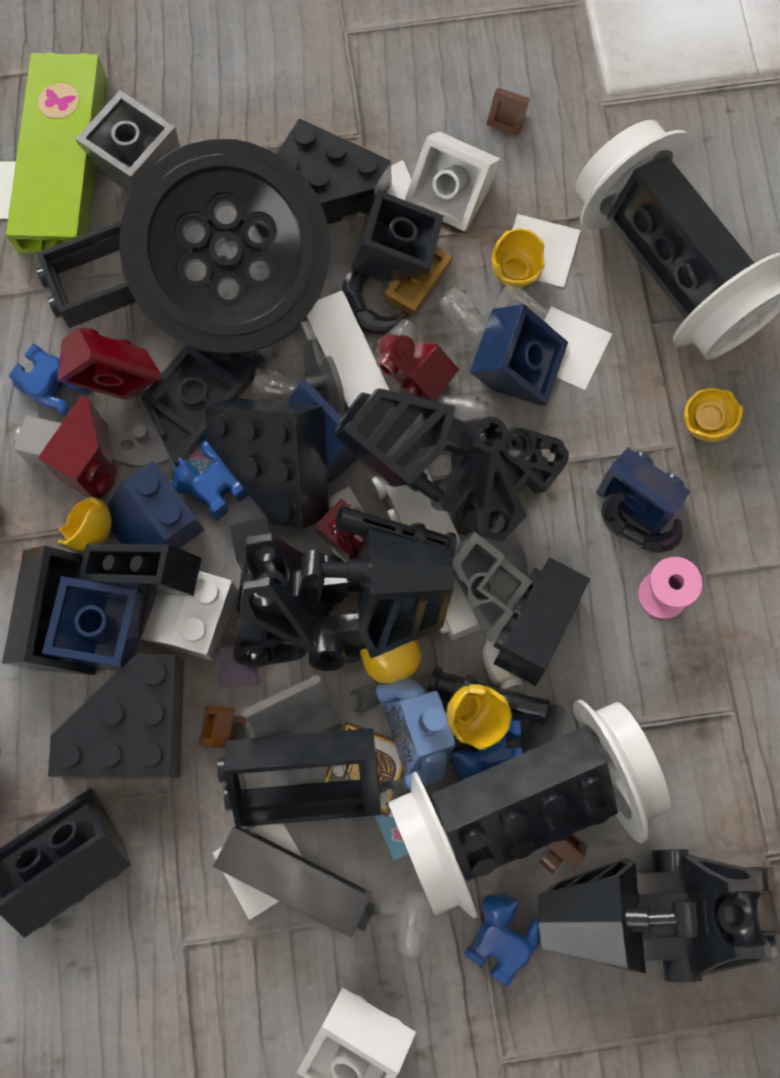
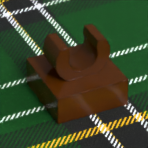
M497 88L494 92L486 125L518 136L522 130L530 98Z
M206 706L199 746L225 748L226 740L239 739L231 735L232 725L234 723L246 724L247 719L240 715H234L235 708Z
M572 834L564 841L547 845L548 848L543 853V858L539 863L551 873L560 866L563 860L575 869L585 858L587 845L575 834Z

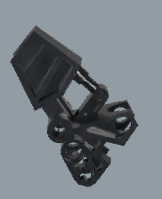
M381 388L375 389L372 394L359 393L331 433L383 484L391 487L406 485L414 492L419 491L428 497L434 510L443 512L456 511L457 534L467 536V534L476 532L483 538L504 542L527 516L517 493L525 485L535 494L546 492L564 469L569 459V452L562 440L524 428L507 429L504 422L497 417L487 416L461 421L454 418L456 406ZM549 449L550 453L555 454L554 460L548 461V458L542 456L541 450ZM509 450L521 451V453L515 457L509 454ZM441 454L450 455L452 470L443 482L437 486L428 479V475L423 471ZM475 509L478 529L472 531L467 527L466 517L471 510ZM502 514L504 517L503 529L498 533L491 532L490 529Z
M370 529L358 549V560L347 559V562H344L342 558L336 555H324L318 550H309L302 553L272 532L247 537L243 567L248 568L249 573L241 572L237 612L240 614V618L243 619L237 620L233 659L240 665L260 667L295 661L304 657L308 651L309 664L313 668L321 671H333L341 668L345 663V645L364 643L372 659L443 628L453 593L451 551ZM268 546L275 551L269 554H261L257 551L256 547ZM360 586L358 613L322 617L319 619L314 618L318 605L333 606L339 604L348 596V587Z
M689 849L652 850L653 872H636V863L628 858H624L555 883L538 895V923L543 950L587 959L646 974L645 961L662 960L664 980L667 982L702 981V976L772 961V958L780 957V931H761L758 919L757 906L761 891H770L776 888L774 870L770 866H736L690 855ZM687 893L688 895L686 899L672 902L673 910L650 911L649 907H638L639 895ZM652 929H675V934L657 936L656 938H643L642 933L651 932Z

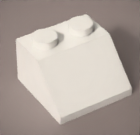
M439 131L428 135L423 144L405 201L444 216L443 222L462 231H467L490 189L501 159Z
M199 571L194 596L156 595L141 640L214 662L238 594L237 587L232 580Z
M342 987L296 1073L304 1078H396L416 1032L405 1026L399 1019L387 1015L369 1004L361 996L353 994Z

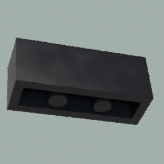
M86 544L78 579L134 588L143 594L194 596L202 558L169 544Z
M550 557L542 570L535 567L529 577L532 583L527 588L531 591L528 598L521 597L512 609L514 614L511 618L516 620L513 627L510 629L504 626L493 645L494 648L500 650L493 664L534 686L538 684L546 671L591 579Z

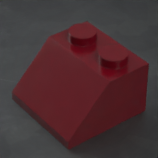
M77 328L62 339L57 378L59 382L127 400L160 380L161 372L147 350L133 346L129 340L111 339L99 335L98 331L91 328Z
M81 395L40 453L38 459L62 483L88 498L96 497L100 499L102 495H106L112 489L115 483L117 468L113 457L108 425L90 400Z

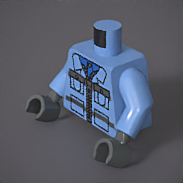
M412 678L398 680L394 683H382L377 685V688L373 685H366L352 690L350 695L358 693L363 699V706L354 708L356 712H363L378 706L380 702L383 703L382 706L406 776L405 780L398 779L383 782L380 790L392 789V800L411 792L412 773L415 771L419 775L424 788L440 781L445 776L447 759L455 748V740L450 727L446 723L447 717L437 691L425 692L424 687Z

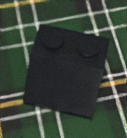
M377 190L365 217L350 270L382 282L428 274L431 270L444 216Z

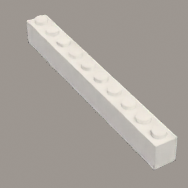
M343 290L317 300L300 325L307 341L312 339L317 341L322 363L324 357L331 356L333 358L343 387L345 410H348L361 392L372 394L377 388L389 390ZM426 468L423 472L428 475V479L432 481ZM377 477L371 479L379 499L386 497L391 510L386 512L388 519L410 526L412 523L420 522L425 524L426 529L442 534L447 532L455 533L457 537L455 552L457 551L461 540L447 512L434 510L428 497L419 491L414 492L406 485L391 487L383 484ZM454 573L453 593L443 628L439 629L441 634L448 632L451 641L481 629Z

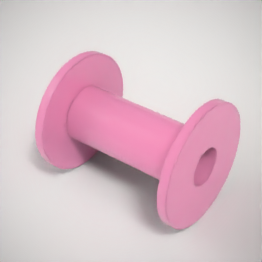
M669 557L663 559L641 581L638 588L639 603L650 616L657 619H671L679 615L686 606L692 604L699 597L703 585L702 576L698 568L685 558Z

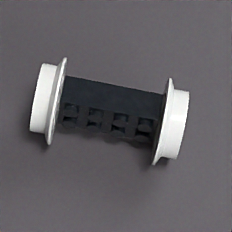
M645 120L628 127L613 137L589 160L581 171L575 186L576 193L584 202L580 221L588 230L602 229L610 225L614 227L685 318L673 336V343L678 347L694 344L706 360H711L729 352L749 339L780 313V252L754 263L679 170L691 148L692 142L689 134L683 130L665 132L657 121Z
M578 700L573 704V715L578 722V730L432 793L431 797L440 821L416 771L412 773L411 792L389 801L388 804L435 916L459 906L473 919L477 918L478 915L464 878L466 881H469L478 876L488 875L494 869L516 859L526 858L533 851L554 842L564 841L572 834L589 826L604 823L614 815L617 816L623 827L638 843L647 841L648 820L670 811V795L661 767L646 736L631 713L621 703L615 702L595 711L583 700Z

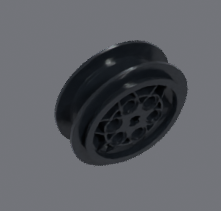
M223 138L207 139L181 146L168 153L152 165L138 181L127 201L121 220L119 235L121 264L125 279L136 302L153 323L165 333L180 342L201 350L241 354L257 351L280 341L295 330L309 314L325 284L330 262V238L327 221L315 192L305 178L290 163L276 153L250 142ZM222 206H231L237 212L235 220L229 224L219 222L216 219L218 209ZM195 224L202 226L205 229V235L200 242L191 243L185 239V232L189 226ZM257 224L265 226L269 231L268 239L262 243L252 241L248 236L252 226ZM223 244H226L229 248L235 246L237 253L232 259H228L225 255L219 257L217 255L219 247ZM262 261L269 266L271 272L267 279L258 281L251 277L249 270L253 263ZM201 262L206 266V275L202 280L192 281L188 279L186 271L191 263ZM225 280H233L239 285V293L234 299L227 300L219 295V286Z

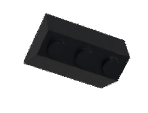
M46 545L23 550L2 664L41 671L95 675L96 667L42 653L61 576L78 579L83 555Z
M91 788L0 848V916L23 938L38 928L47 925L54 917L75 903L82 901L88 894L107 881L114 879L123 870L131 866L122 837Z

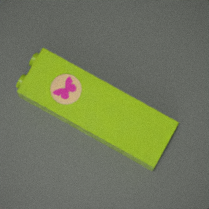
M47 52L31 53L6 229V236L17 253H37L89 233L96 163L77 144L75 139L100 113L104 106L107 76L98 54H57Z

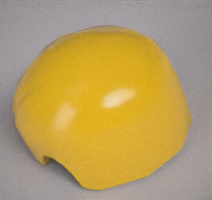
M516 228L506 231L497 241L492 252L491 263L495 277L507 287L521 289L534 284L545 267L544 242L531 230Z
M710 387L697 391L687 401L683 419L688 431L697 440L716 443L727 440L738 430L743 417V405L739 404L731 391Z
M96 497L86 498L78 502L70 512L66 525L59 529L66 541L60 539L57 543L79 552H85L86 544H103L110 535L112 526L108 505Z
M417 640L372 659L366 648L360 651L365 671L369 677L379 683H394L410 678L422 663V652Z
M470 684L456 691L449 701L446 711V723L450 727L452 734L461 743L484 750L501 742L510 729L512 712L508 701L498 692L487 686Z

